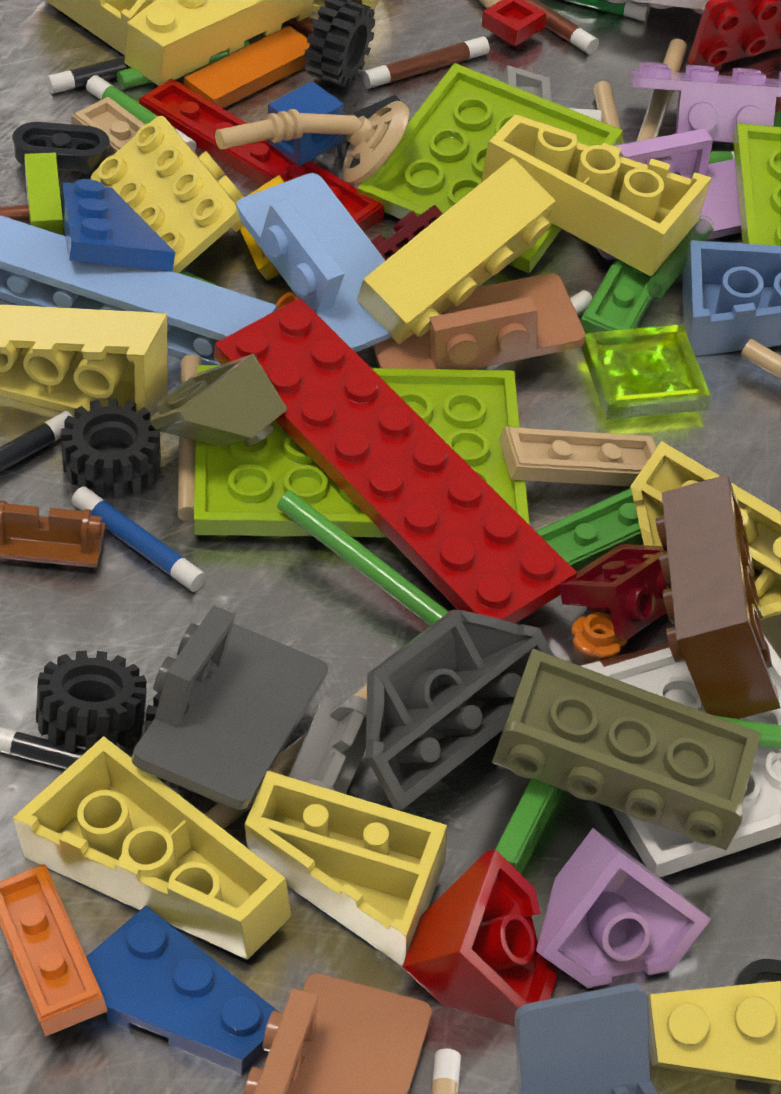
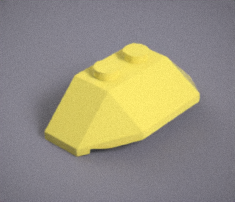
M663 441L660 442L630 486L633 500L636 504L643 543L650 546H662L656 527V518L664 516L662 492L719 477L718 474ZM731 483L744 518L755 574L752 576L763 618L760 620L781 614V512Z

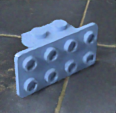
M309 173L240 198L237 201L236 206L240 221L296 296L301 298L355 352L392 338L390 333L357 301L363 279L384 263L385 259L321 176Z

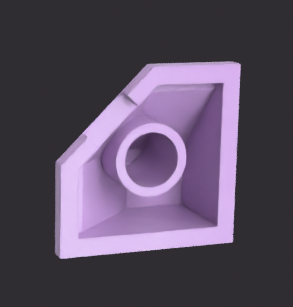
M593 828L555 877L536 950L541 956L585 987L591 988L612 983V977L641 971L652 975L673 970L711 921V918L638 860Z

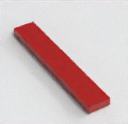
M172 78L139 98V104L157 116H164L173 127L194 140L196 147L204 152L207 151L212 157L260 186H263L278 175L281 176L284 182L309 173H315L322 177L363 232L384 218V206L380 202L359 194L357 188L312 161L298 166L270 145L268 140L222 150L219 149L215 138L216 130L247 123Z

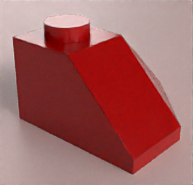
M496 849L485 852L421 915L402 968L443 1006L515 1027V1013L518 1008L528 1003L549 1000L557 979L554 964L541 956L536 950L538 940L532 916L541 914L535 888Z

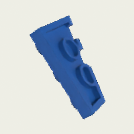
M80 179L75 183L62 182L60 198L69 261L173 271L175 251L113 188L105 187L101 182L90 179Z
M148 906L143 907L86 956L107 1007V1012H105L107 1013V1021L130 1029L132 1024L167 1037L169 1046L239 1074H243L266 1052L263 1050L266 1027L272 1011L278 1010Z

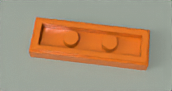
M287 26L184 77V86L219 107L225 108L304 68L305 62L308 59L305 58V50L309 48L310 44L307 43L305 36L291 26Z
M40 865L0 881V928L44 1036L107 1012L101 990L46 865Z

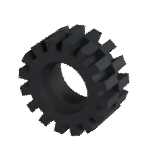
M325 0V7L321 6L318 10V20L314 19L311 25L314 28L312 35L308 34L307 43L310 44L309 48L305 50V58H308L305 62V69L308 70V75L342 87L350 86L352 80L357 79L358 69L362 70L365 65V55L369 56L371 49L368 47L369 42L374 38V32H371V30L375 26V19H373L375 13L370 6L352 0Z
M108 398L109 406L101 407L100 401L95 400L90 402V411H87L82 405L74 410L75 418L68 415L64 421V428H61L62 465L64 473L67 472V480L71 485L78 482V489L83 486L88 489L94 488L95 494L101 498H105L106 491H114V499L124 498L123 489L127 488L132 495L141 492V482L149 487L154 482V474H159L161 461L160 431L155 430L151 424L149 410L143 407L136 413L135 402L127 400L124 407H118V399ZM110 444L127 447V449L118 452H103L95 448Z
M87 650L76 651V659L74 660L67 654L58 656L57 664L49 661L44 666V673L40 672L38 676L36 703L38 731L41 736L48 734V742L55 747L64 741V751L74 754L78 746L86 747L85 752H87L103 736L117 746L118 742L121 746L127 748L133 744V737L139 738L144 726L147 694L145 676H139L140 669L135 664L126 667V658L117 655L110 661L107 660V652L97 651L96 658H88Z

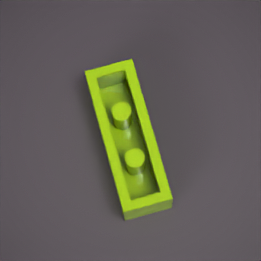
M56 152L24 154L30 225L63 235V217Z

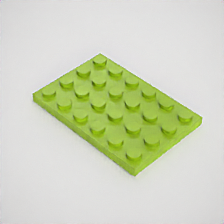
M198 365L197 373L220 365ZM372 368L529 524L525 480H511L499 442L504 427L520 428L514 371ZM275 420L271 422L275 430L265 439L249 447L245 445L244 441L225 447L196 441L194 535L313 536L277 508L281 497L286 492L292 491L351 537H387Z

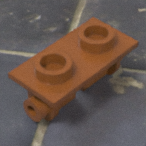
M0 501V558L97 568L106 523L102 522V516H93L90 509L77 511L50 508L48 517L39 516V507L8 504L7 501Z

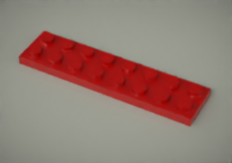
M301 298L214 343V358L221 365L254 354L288 409L276 418L275 421L457 610L489 616L515 624L560 596L559 584L577 576V572Z

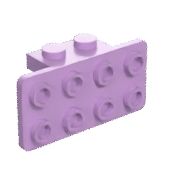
M640 62L639 70H629L628 75L629 82L636 88L678 90L679 100L675 134L705 128L713 141L733 142V134L737 123L773 126L776 97H781V71H779V79H768L765 74H761V70L733 68L732 76L719 75L718 71H714V67L686 65V73L671 72L668 64Z
M705 128L617 145L618 148H621V157L646 165L649 164L651 158L671 164L669 172L692 179L694 172L711 177L712 179L701 215L705 216L700 218L709 221L712 228L714 224V230L706 240L742 232L735 159L709 164L713 139ZM597 248L602 257L610 260L616 259Z

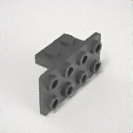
M213 605L199 626L191 623L187 627L178 648L177 658L167 656L163 661L153 687L154 691L161 693L156 716L135 746L132 763L137 768L151 773L158 778L170 781L230 808L242 810L249 806L260 788L266 772L272 768L323 684L328 672V665L318 658L234 624L236 614Z

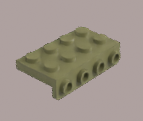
M532 648L492 763L510 769L521 777L534 778L566 790L577 798L593 800L625 812L636 820L651 822L681 833L695 842L727 850L742 823L744 815L742 804L761 733Z

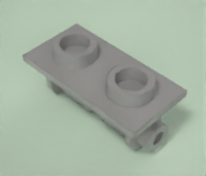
M325 695L287 777L346 794L366 750L367 700L360 696L352 695L347 702L340 703Z

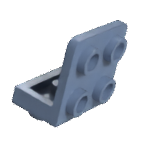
M631 983L522 1005L516 1011L515 1037L518 1094H659L650 1081L648 997L640 985Z

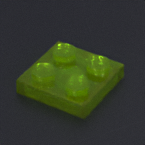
M683 324L585 333V343L581 350L606 420L708 410L711 394Z

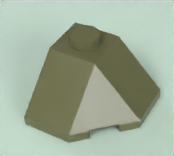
M254 354L194 374L158 402L156 408L159 412L152 415L150 422L157 431L218 447H225L244 441L245 445L249 447L269 436L275 430L271 422L288 409Z

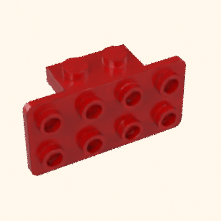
M709 0L703 10L688 58V64L718 67L723 63L745 57H754L763 52L781 48V0Z

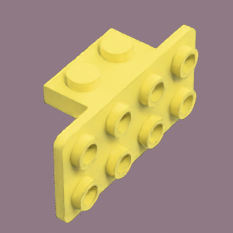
M158 116L150 123L142 126L131 140L114 155L106 158L91 176V180L101 182L105 187L113 188L175 251L173 272L180 273L230 228L237 232L244 226L240 221L236 206L237 201L243 198L244 195L224 175L225 172L207 151L198 157L164 116Z

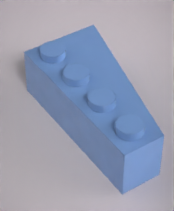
M691 240L682 279L684 358L743 350L751 338L765 347L781 345V246Z

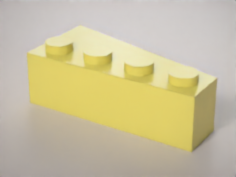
M155 0L127 22L124 63L138 70L143 76L160 86L171 78L176 80L208 65L210 57L222 51H227L231 54L242 49L244 41L260 33L267 37L281 30L282 23L294 17L301 21L312 16L314 0Z
M515 114L489 141L481 183L511 158H514L555 199V204L547 219L550 223L652 277L699 221L712 178L694 172L692 179L669 172L671 164L652 158L649 164L646 165L621 157V148L603 143L602 146H587L577 142V134Z
M511 158L363 279L357 301L390 333V336L398 344H401L413 334L421 337L430 330L429 317L442 314L452 305H460L478 286L499 273L504 267L536 244L537 240L551 225L547 219L555 204V199L514 158Z
M0 305V396L60 412L68 411L71 415H74V410L81 405L87 411H90V402L95 400L100 401L101 407L109 406L108 398L118 399V407H124L127 400L135 402L136 413L145 407L150 411V419L152 415L157 413L156 406L158 402L168 393L167 313Z
M104 736L12 818L25 858L40 865L45 864L47 868L138 910L148 906L170 925L246 960L291 917L287 882L283 875L156 776L137 768L132 763V758Z
M781 981L656 993L647 996L651 1067L781 1086Z

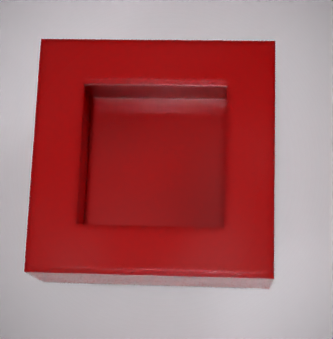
M501 0L483 11L482 27L517 46L545 28L546 12L525 0Z

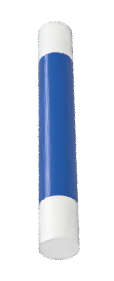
M83 486L74 493L72 504L81 511L90 509L93 516H102V522L106 523L105 529L186 588L196 592L204 585L207 578L205 572L90 489Z

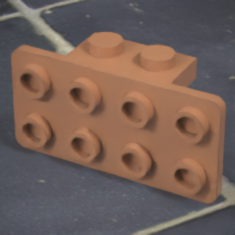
M547 273L477 287L460 305H452L442 314L429 317L430 330L421 337L413 334L401 344L390 338L371 347L379 368L473 370L580 348L585 343V331L561 277L555 273Z
M321 973L312 974L306 979L303 990L292 988L283 1013L275 1010L272 1011L263 1039V1050L269 1051L263 1069L252 1067L243 1094H408L431 1022L432 1009L428 1003L422 1000Z

